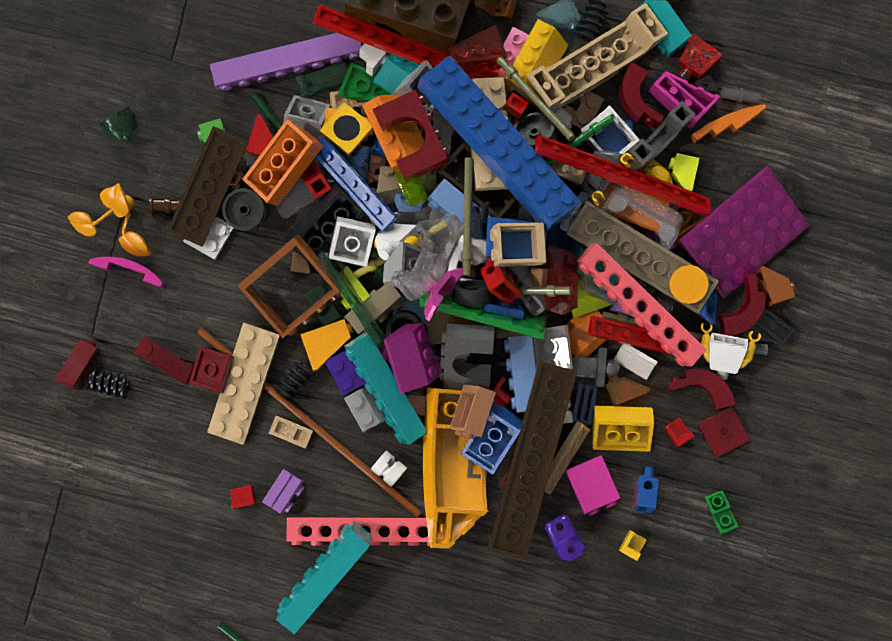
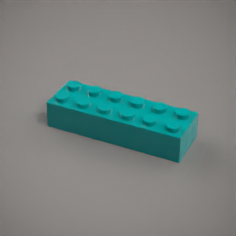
M355 521L350 525L347 523L343 527L338 540L334 538L331 541L326 554H320L315 561L314 568L310 567L303 575L304 578L301 583L297 582L293 586L289 598L285 596L278 606L280 607L276 611L278 613L276 620L293 634L300 629L370 546L372 535Z

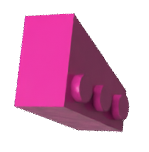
M665 71L653 84L649 93L670 112L683 101L696 114L687 126L689 129H692L717 102L720 96L706 92L704 88L693 86L687 83L688 81Z

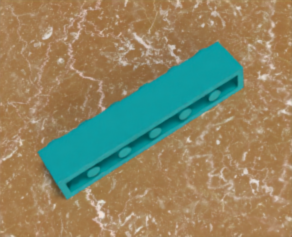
M361 334L344 346L347 350L345 352L346 356L356 365L357 368L355 370L357 374L365 380L367 391L374 395L376 406L379 410H383L386 415L385 421L395 430L396 433L394 435L398 442L410 445L426 434L427 430L405 393H399L395 376L370 334Z

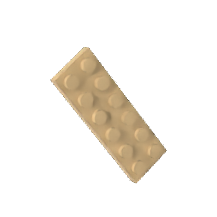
M504 77L472 79L508 120L507 111L503 109L506 103ZM471 148L475 191L507 189Z
M243 323L232 355L234 360L224 393L219 395L207 433L243 445L245 444L280 339L279 334Z

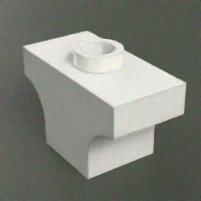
M364 43L360 48L359 57L367 63L366 73L373 76L391 53Z

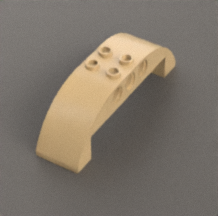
M645 3L632 11L623 23L547 69L544 66L539 67L529 73L527 78L551 110H555L580 98L626 69L632 62L637 61L668 35V32Z

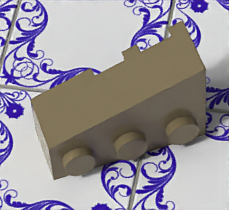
M381 166L377 195L386 205L395 203L394 197L396 193L414 194L416 186H421L427 199L439 184L438 169L406 183L402 174L398 175L391 166Z
M384 283V286L377 291L374 289L370 293L371 296L364 302L361 301L345 316L359 335L370 334L376 324H382L388 320V315L391 312H397L404 307L403 303L406 300L396 287Z

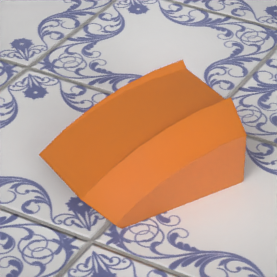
M598 310L572 318L566 324L568 325L571 352L575 357L587 358L606 341L605 339L588 336L590 316L602 318Z

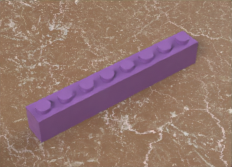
M334 33L212 63L210 68L217 90L228 91L233 86L239 85L244 87L250 85V82L253 81L264 82L269 77L276 76V78H280L290 72L301 73L306 68L313 67V69L323 67V64L326 63L338 64L343 59L349 58L354 60L360 58V48L362 45L357 40Z

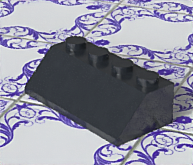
M335 182L331 190L321 197L285 236V239L288 243L299 234L323 262L329 255L337 217L361 221L366 213L345 189ZM295 246L293 250L309 262L297 246Z

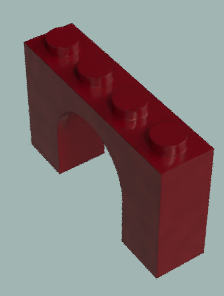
M416 90L373 108L382 131L403 122L417 123L425 130L426 136L422 147L416 152L396 160L406 183L449 164L447 157L450 156L446 146L441 147L439 142L442 139L437 128L433 129L431 123L434 120L430 111L425 112L423 107L426 105L422 94L418 95Z

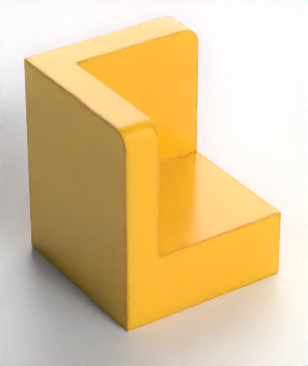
M629 530L619 551L637 561L646 539Z

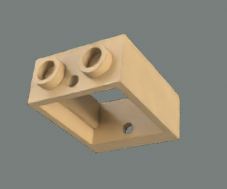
M497 223L490 230V240L493 241L491 259L494 261L495 266L542 265L546 262L544 223ZM531 231L532 259H502L501 232Z

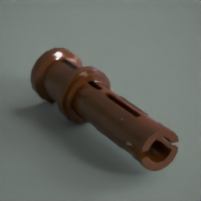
M150 196L149 213L159 211L169 214L171 211H176L180 200L171 199L170 197L154 198Z

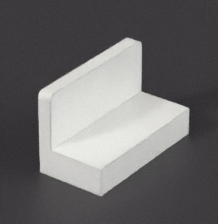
M626 344L621 345L613 359L619 365L647 380L654 366L658 363L656 360Z

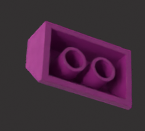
M424 323L405 324L384 339L399 393H405L429 385L439 377Z

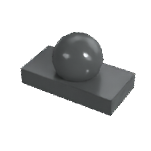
M599 348L597 353L595 386L600 388L604 387L605 376L614 378L620 372V365L616 360H606L607 348Z

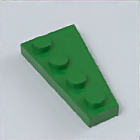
M351 63L337 97L369 102L377 96L390 94L379 85L377 86L373 83L377 75L376 72L373 76H370L366 73V68Z

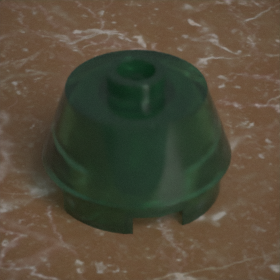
M129 106L99 123L103 129L102 132L114 142L121 138L123 141L133 135L132 131L138 128L135 112H132Z

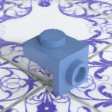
M416 186L414 194H395L394 201L398 212H421L422 205L426 202V195L423 193L421 186Z

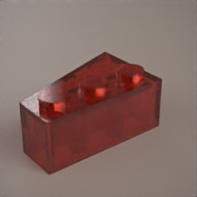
M496 25L449 47L443 60L451 56L466 74L501 70L502 67L496 61L499 57H503L506 60L508 56Z
M548 243L546 244V264L539 265V268L548 269L547 285L572 287V294L557 295L556 297L544 295L547 310L564 315L578 308V263L576 262L578 255Z

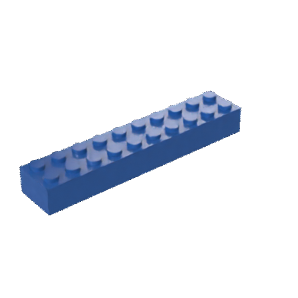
M451 56L420 78L417 88L538 223H544V230L546 232L577 208L581 202L542 157L535 153L533 147Z

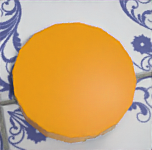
M693 265L680 266L672 273L669 280V288L673 297L687 304L696 303L701 300L707 293L709 286L708 277L704 271Z

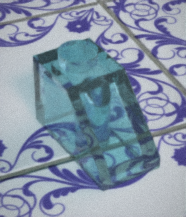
M561 0L536 12L535 18L560 29L566 27L570 29L578 24L580 14L572 0Z

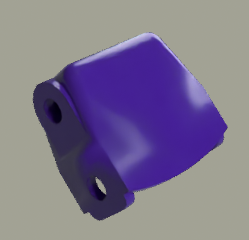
M560 515L544 524V529L560 559L571 561L586 552L578 533L567 515ZM570 546L573 548L571 553L568 552Z

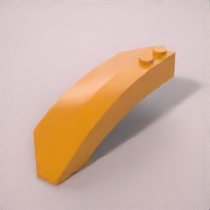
M427 388L424 427L427 433L423 437V486L431 548H451L462 534L464 535L475 525V522L481 516L488 512L485 470L472 463V474L481 475V479L467 478L469 459L460 454L470 438L455 435L456 431L449 429L462 390Z

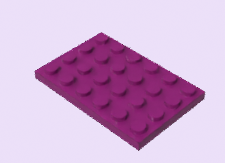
M766 166L679 241L696 265L719 281L714 289L720 298L724 299L744 282L743 272L752 271L755 273L758 268L767 263L810 225L772 170Z

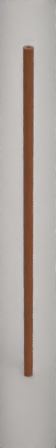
M201 327L198 330L197 334L216 350L230 356L233 355L230 350ZM265 381L263 387L265 391L414 516L418 517L421 514V510L396 489L388 485L365 463Z

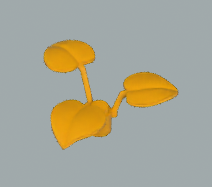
M120 184L106 188L100 193L103 204L110 208V210L96 221H92L91 217L84 212H73L68 216L72 226L79 233L88 237L94 236L97 233L94 225H97L112 212L118 217L125 216L122 228L123 236L119 237V243L124 250L132 255L139 257L151 255L145 240L139 234L131 231L126 233L128 220L131 216L129 211L133 208L135 202L130 196L124 194Z

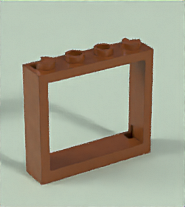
M299 234L237 285L282 338L287 334L291 337L299 330L297 328L299 324L303 323L305 325L313 318L311 314L315 311L320 313L327 307L325 303L329 299L333 302L341 295L339 291L343 288ZM297 246L333 289L287 326L253 287L252 283Z

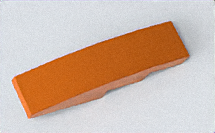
M766 105L748 107L727 114L693 133L690 139L695 144L708 133L715 138L728 128L735 133L766 109Z

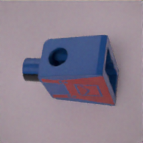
M643 467L642 476L636 479L632 511L651 514L656 509L659 479L654 478L655 468Z

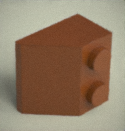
M765 266L755 271L760 281L759 288L766 291V308L795 297L796 289L793 282L789 281V278Z

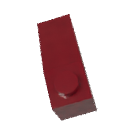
M145 336L134 350L135 354L186 385L192 375L194 367Z

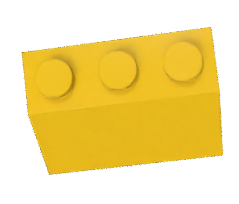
M594 406L592 449L650 452L654 428L653 408Z

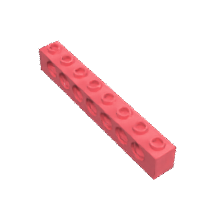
M597 243L590 244L576 260L580 270L585 274L589 273L594 278L593 282L607 291L606 294L614 301L617 300L621 304L620 308L635 318L636 324L640 327L644 326L649 331L648 335L662 344L663 350L669 354L672 353L676 357L675 361L679 365L692 367L707 350ZM597 262H600L602 264V270L600 272L596 270ZM612 275L616 278V283L614 285L610 283V277ZM626 288L629 290L630 293L627 299L624 297L623 294ZM639 302L643 304V310L641 312L637 309V305ZM653 315H655L657 318V322L655 325L651 323V317ZM667 328L670 330V336L668 338H666L665 336V330ZM681 341L684 344V348L682 351H680L678 348V344Z
M287 518V541H291V545H303V541H311V545H322V541H330L331 543L334 538L338 540L343 526L347 523L350 525L355 521L361 527L368 526L370 528V534L372 535L370 545H381V542H388V545L398 546L400 542H408L409 546H419V542H427V546H430L429 536L421 537L418 534V529L421 526L427 527L426 518ZM304 526L311 527V536L306 537L302 534ZM323 526L331 528L332 533L329 537L322 535L321 529ZM382 526H387L390 529L388 537L380 535L379 529ZM401 526L409 528L410 533L407 537L399 535L398 531Z

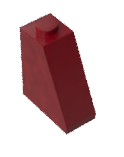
M86 339V341L79 340L57 374L55 381L81 391L101 350L96 347L97 343Z

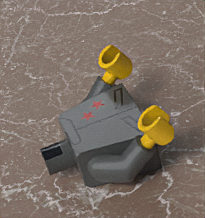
M603 150L593 153L595 156L620 165L623 163L628 168L631 165L627 161L629 159L634 160L629 153L621 154ZM586 172L580 187L598 206L600 204L597 199L603 198L605 200L603 192L611 181Z

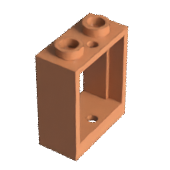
M463 385L449 429L456 431L455 435L464 438L474 439V436L482 437L496 392L480 386Z

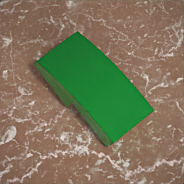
M723 490L706 496L705 501L720 536L738 529L739 526L732 514L731 507Z

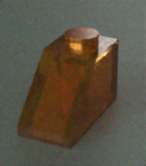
M618 376L608 379V384L604 385L612 406L650 392L649 387L625 377L619 379Z

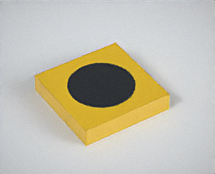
M344 102L320 129V133L350 156L373 128L369 121Z

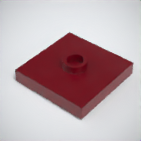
M200 346L189 383L223 394L234 356Z
M732 406L697 424L715 458L750 440Z

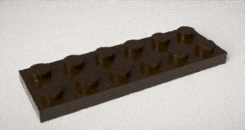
M212 127L167 232L201 247L204 246L247 148L248 141L217 127Z

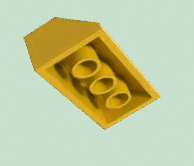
M538 19L513 66L518 70L520 77L541 97L528 80L527 75L541 66L547 69L560 61L568 44L555 27ZM506 76L504 81L506 91H509L513 84L520 88L513 79H509Z

